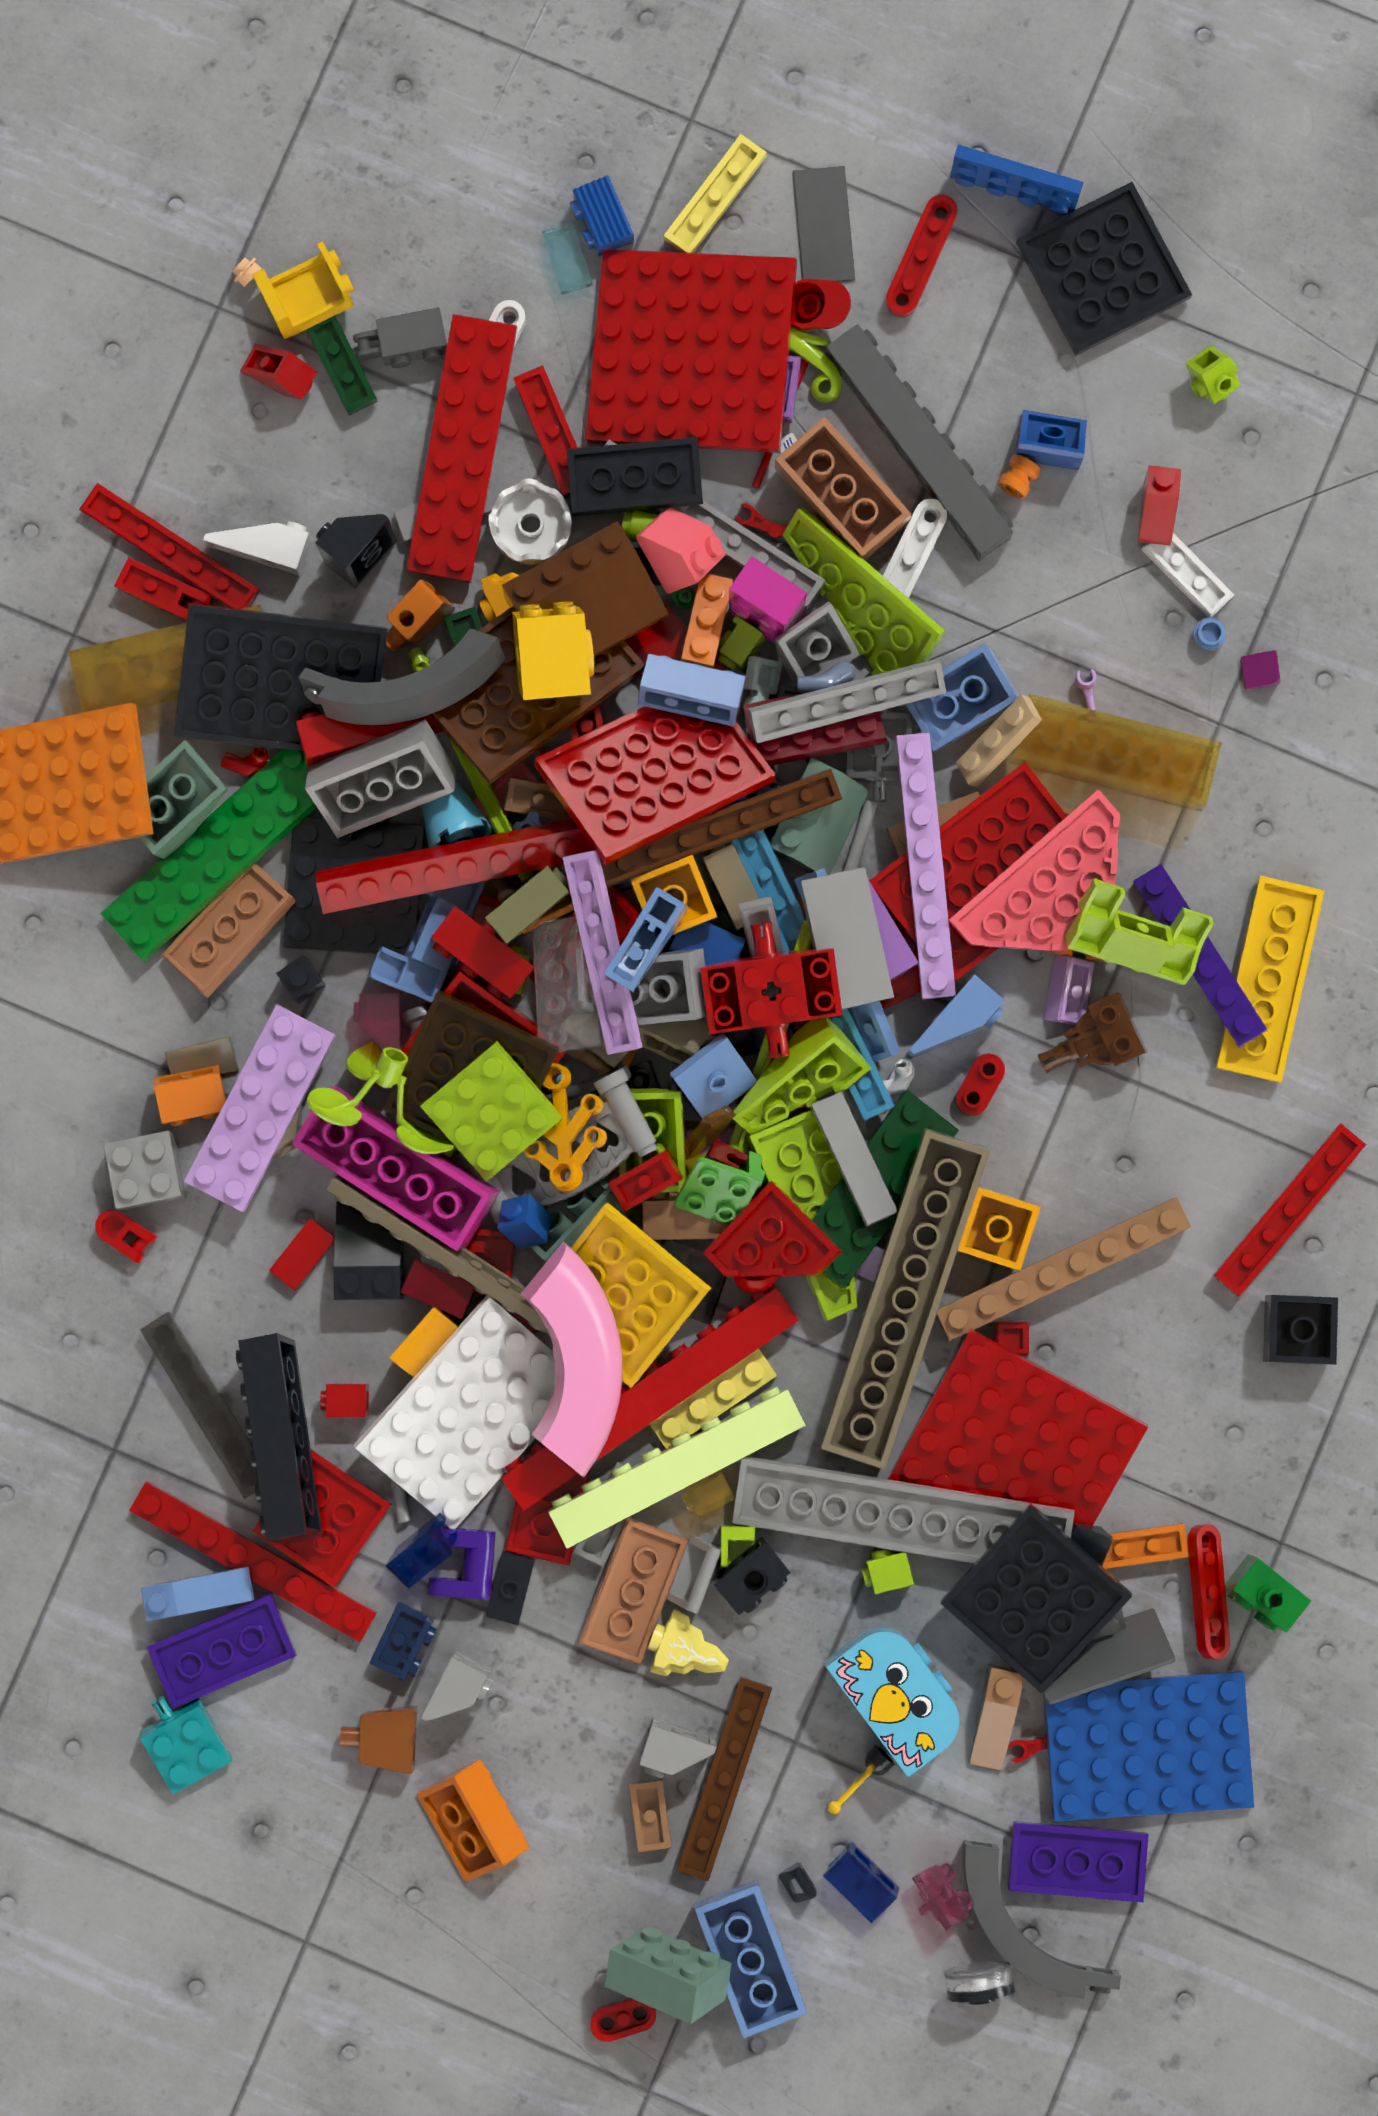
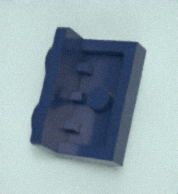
M399 1601L369 1663L399 1677L398 1679L403 1682L407 1679L408 1675L415 1677L423 1660L417 1657L422 1645L429 1647L437 1631V1628L432 1626L435 1618Z

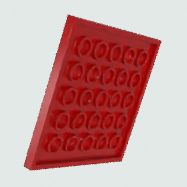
M612 249L604 251L585 439L587 443L606 444L610 439L616 444L697 437L698 449L780 453L797 270L796 258Z
M970 1328L887 1479L1074 1510L1073 1525L1074 1523L1094 1525L1146 1433L1148 1424Z

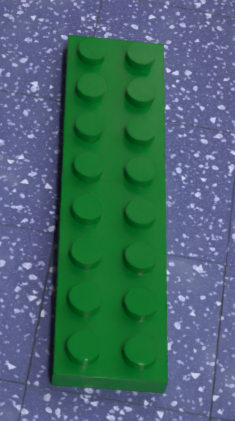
M283 749L263 769L259 770L211 813L185 843L166 859L161 858L100 913L143 962L147 961L317 808L305 789L308 768L303 751Z

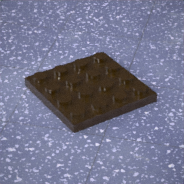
M438 990L407 1055L408 1061L402 1073V1076L407 1078L404 1084L403 1118L407 1122L451 1142L420 1107L422 1103L496 1041L540 1090L560 1048ZM397 1084L393 1086L383 1108L384 1111L395 1116L397 1115Z

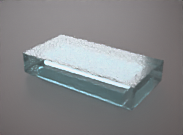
M571 222L542 231L561 294L564 295L593 286L574 223Z

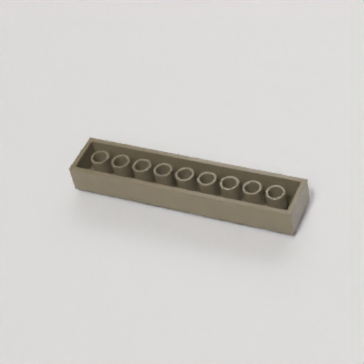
M924 1128L897 1210L898 1212L895 1216L821 1440V1449L885 1470L990 1154L988 1148Z

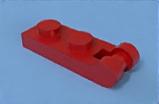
M130 557L127 558L114 585L116 589L172 614L185 622L188 609L180 606L184 596L191 598V603L208 605L212 598L207 593Z

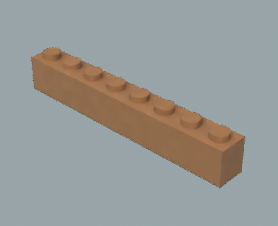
M1172 1198L938 1308L936 1318L947 1341H951L968 1333L970 1328L973 1330L1187 1230L1191 1228V1225L1178 1198Z

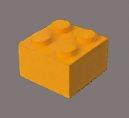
M979 1186L957 1251L1020 1271L1041 1207Z

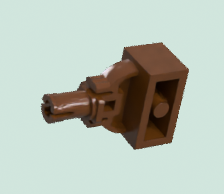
M1114 993L1088 1005L1089 1011L1079 1018L1075 1027L1064 1032L1066 1038L1075 1034H1079V1036L1038 1054L1040 1063L1056 1056L1055 1060L1042 1065L1046 1074L1085 1055H1088V1057L1077 1062L1080 1068L1091 1063L1096 1065L1114 1063V1066H1119L1148 1053L1121 993Z

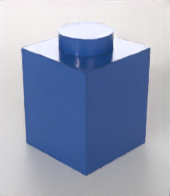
M530 1194L503 1200L501 1202L497 1229L519 1249L546 1243L551 1214Z

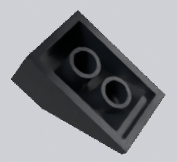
M336 1201L333 1265L334 1300H404V1294L400 1293L404 1286L403 1241L394 1238L390 1231L379 1223H373L365 1219L362 1212L351 1205L342 1204L339 1201Z

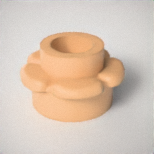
M245 257L232 271L236 275L235 283L238 281L245 288L253 280L252 274L262 269L255 262L256 258L249 261Z

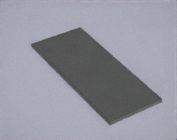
M845 166L793 170L803 280L823 279L838 282L855 280Z

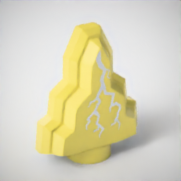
M673 1609L671 1612V1617L666 1626L656 1625L647 1648L655 1652L650 1672L663 1676H668L671 1672L685 1675L693 1669L704 1673L724 1672L729 1662V1659L716 1645L704 1641L702 1630L690 1624L689 1616L676 1609Z

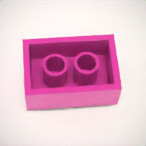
M751 556L729 588V610L732 611V618L737 616L743 621L752 624L763 633L766 641L774 644L775 638L797 624L805 613L807 592Z

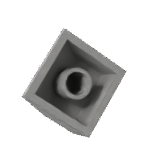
M829 601L775 638L777 655L791 680L798 684L799 676L823 674L840 662L849 663L860 655Z
M456 1651L451 1657L421 1719L427 1722L472 1707L477 1699L483 1702L494 1681L489 1678L492 1669Z
M653 1719L639 1765L644 1766V1772L659 1778H663L664 1774L672 1776L715 1754L717 1740Z

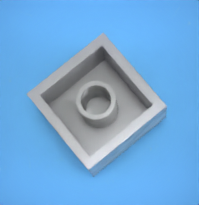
M164 1131L103 1144L116 1209L127 1210L187 1197L174 1132Z

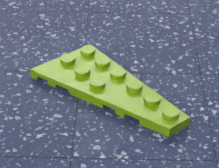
M805 507L798 509L783 536L800 563L826 580V584L821 589L820 594L822 596L826 595L859 654L864 655L874 670L871 672L872 675L928 661L946 631Z
M812 1110L747 1137L752 1151L762 1155L761 1169L765 1170L764 1179L766 1184L770 1181L775 1182L810 1219L842 1177ZM823 1274L820 1276H806L824 1321L831 1320L858 1308L855 1275L843 1289Z

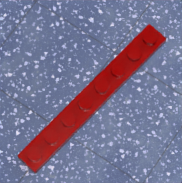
M145 1481L129 1509L135 1515L232 1570L249 1567L251 1581L358 1642L362 1641L378 1613L148 1481Z

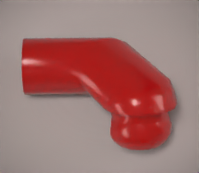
M263 747L254 748V752L244 758L225 752L220 766L242 776L250 777L263 769L270 761L269 753Z

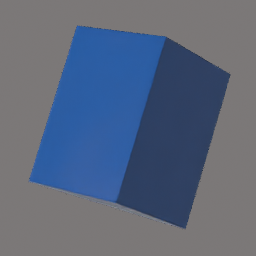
M1023 410L1015 454L1021 455L1037 464L1079 470L1085 452L1087 420Z

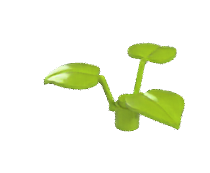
M375 1041L357 1048L346 1061L347 1069L355 1077L367 1080L354 1099L349 1101L342 1093L324 1087L312 1090L307 1097L306 1103L323 1120L338 1126H352L357 1124L362 1117L361 1112L355 1106L359 1104L373 1083H377L384 1088H392L393 1085L397 1084L396 1122L400 1126L396 1129L395 1134L400 1142L409 1149L423 1154L443 1153L451 1151L455 1146L451 1142L419 1128L403 1118L404 1084L407 1078L402 1076V1073L407 1064L408 1057L401 1050L392 1047L384 1048L381 1053Z

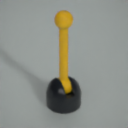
M875 1745L868 1752L865 1759L867 1769L837 1801H832L828 1804V1811L831 1814H838L841 1810V1805L871 1774L877 1776L884 1775L895 1765L893 1760L880 1747Z

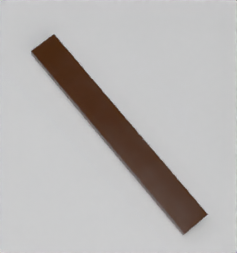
M831 768L709 813L606 865L600 859L606 887L608 888L690 855H696L842 800Z

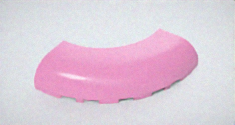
M562 1242L521 1293L536 1310L548 1329L553 1343L556 1383L554 1394L551 1396L546 1412L532 1433V1436L581 1476L585 1477L602 1451L615 1421L622 1385V1352L615 1318L603 1289L583 1260L565 1242Z

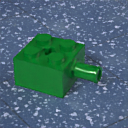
M1249 1554L1225 1583V1587L1230 1590L1227 1597L1247 1611L1250 1608L1254 1609L1257 1612L1254 1618L1274 1633L1277 1629L1287 1633L1311 1602L1308 1597L1263 1561Z

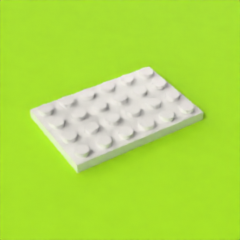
M486 1295L358 1439L354 1447L450 1529H456L505 1473L503 1468L517 1459L534 1441L535 1437L532 1436V1433L544 1416L555 1390L554 1353L493 1298Z

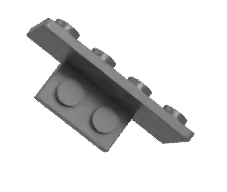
M1121 1608L1043 1691L1047 1703L1054 1704L1174 1663L1175 1655L1155 1610L1151 1608L1124 1618Z

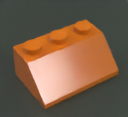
M481 1759L458 1769L416 1794L465 1883L503 1867L530 1848L522 1830L518 1827L508 1809L506 1801L499 1793L490 1772L484 1766Z

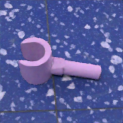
M1090 669L1091 681L1083 682L1080 678V671H1078L1076 686L1079 690L1083 691L1088 716H1097L1093 699L1096 673L1093 669Z

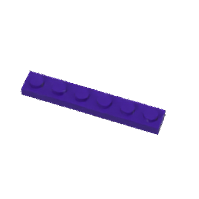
M1159 864L1133 881L1157 921L1161 924L1171 926L1183 907L1190 909L1162 864ZM1207 936L1201 948L1195 972L1192 975L1237 1046L1241 1048L1268 1030Z

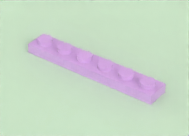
M597 850L562 857L607 1055L639 1049L643 1046L630 990L604 975L619 950L620 944L600 857Z

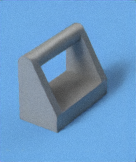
M690 1536L667 1600L698 1614L721 1553V1547Z

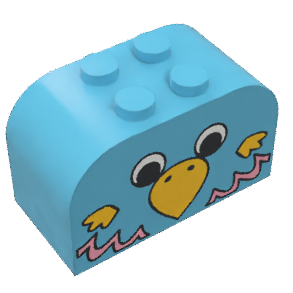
M883 1626L872 1627L863 1631L826 1659L824 1663L833 1678L903 1772L909 1777L954 1741L959 1729V1713L955 1703L948 1694L952 1690L951 1686L939 1670L932 1673L927 1665L932 1661L919 1643L912 1646L902 1633L893 1628Z

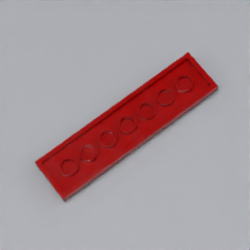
M457 314L452 315L407 572L472 584L518 329L517 325Z

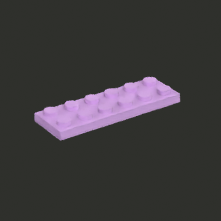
M276 1004L184 1182L241 1212H245L337 1035Z

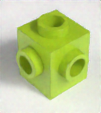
M1209 345L1185 363L1192 378L1190 386L1193 392L1199 398L1205 397L1214 405L1220 400L1227 398L1230 393L1241 386L1236 376L1238 368L1231 357L1213 345Z

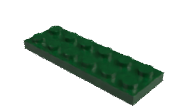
M906 1090L895 1103V1107L889 1111L866 1143L897 1210L924 1128L955 1137L959 1131L909 1090ZM843 1176L811 1218L842 1251L822 1272L823 1275L841 1289L847 1286L896 1216L895 1214L866 1227Z

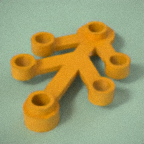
M553 1063L543 1085L552 1090L553 1106L563 1117L543 1135L557 1146L558 1159L547 1152L546 1144L540 1140H536L524 1152L528 1158L540 1162L550 1170L551 1182L557 1190L571 1192L582 1181L583 1172L581 1166L594 1148H600L605 1144L607 1135L603 1129L591 1126L585 1130L584 1140L573 1155L571 1144L591 1115L595 1116L602 1112L604 1102L597 1095H585L581 1100L580 1108L569 1122L566 1088L571 1083V1074L565 1066ZM562 1074L561 1081L557 1084L556 1079L558 1075ZM595 1099V1106L590 1110L589 1103ZM598 1132V1139L592 1142L593 1134ZM538 1144L539 1151L533 1155V1148ZM568 1171H571L570 1177L566 1181L565 1175Z

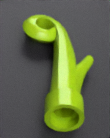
M791 326L789 350L823 372L811 384L812 396L821 403L834 401L841 392L842 380L840 373L831 360L815 346H827L830 344V339L808 334ZM830 380V391L822 393L820 391L821 383Z

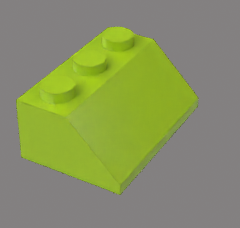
M659 1088L630 1089L656 1139L654 1143L657 1149L642 1157H639L637 1152L631 1153L619 1165L620 1176L659 1153L668 1150L683 1179L661 1192H679L686 1180L682 1091Z

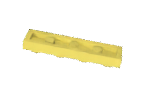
M740 134L664 234V240L682 253H694L767 157V152Z
M757 1349L650 1423V1426L664 1447L668 1449L673 1446L671 1443L672 1439L686 1432H689L690 1435L701 1428V1424L718 1417L775 1378L777 1374L760 1349Z

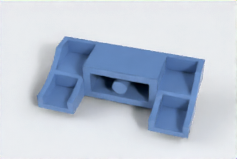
M481 881L424 893L423 895L429 898L405 955L403 956L385 947H379L367 977L431 1004L437 991L441 989L448 970H452L455 967L458 959L452 955L448 960L432 948L435 942L430 938L454 906L471 918L485 882Z

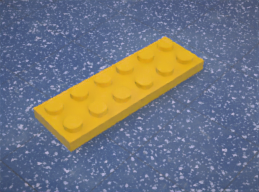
M1261 875L1258 877L1235 979L1268 1031L1239 1048L1226 1027H1224L1216 1069L1282 1083L1325 890Z

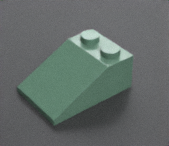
M186 740L146 775L154 834L139 838L153 855L166 859L192 836L228 791L225 784Z

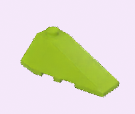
M828 1017L812 1019L801 1027L788 1041L790 1055L782 1057L779 1053V1058L773 1060L731 1114L732 1119L749 1134L753 1135L788 1118L790 1111L804 1104L808 1108L811 1107V1104L817 1102V1098L833 1090L835 1094L846 1090L872 1069L842 1030Z

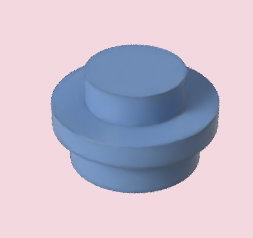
M1204 618L1195 626L1193 638L1201 649L1213 651L1224 643L1226 629L1218 619Z

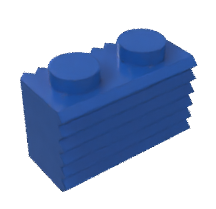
M608 175L572 190L574 201L569 203L575 219H582L587 229L582 231L589 250L595 248L599 257L608 249L616 250L634 242L633 231Z

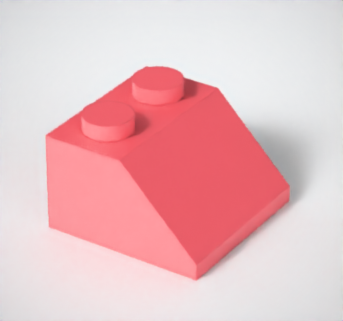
M671 507L661 512L635 537L666 594L698 583L726 555L720 539L716 537L710 525Z

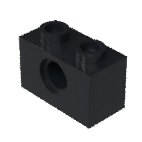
M761 1537L731 1561L728 1567H724L715 1574L711 1581L735 1612L740 1615L744 1611L750 1613L756 1609L762 1602L760 1598L768 1591L775 1592L783 1587L788 1581L786 1577L791 1572L765 1539ZM751 1571H758L761 1573L760 1581L753 1586L746 1585L744 1583L745 1576Z

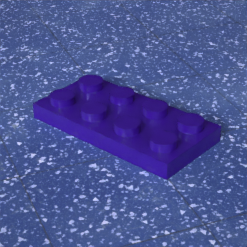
M272 1593L147 1647L172 1709L297 1656Z
M1013 1821L1008 1890L1144 1903L1149 1834L1146 1832Z

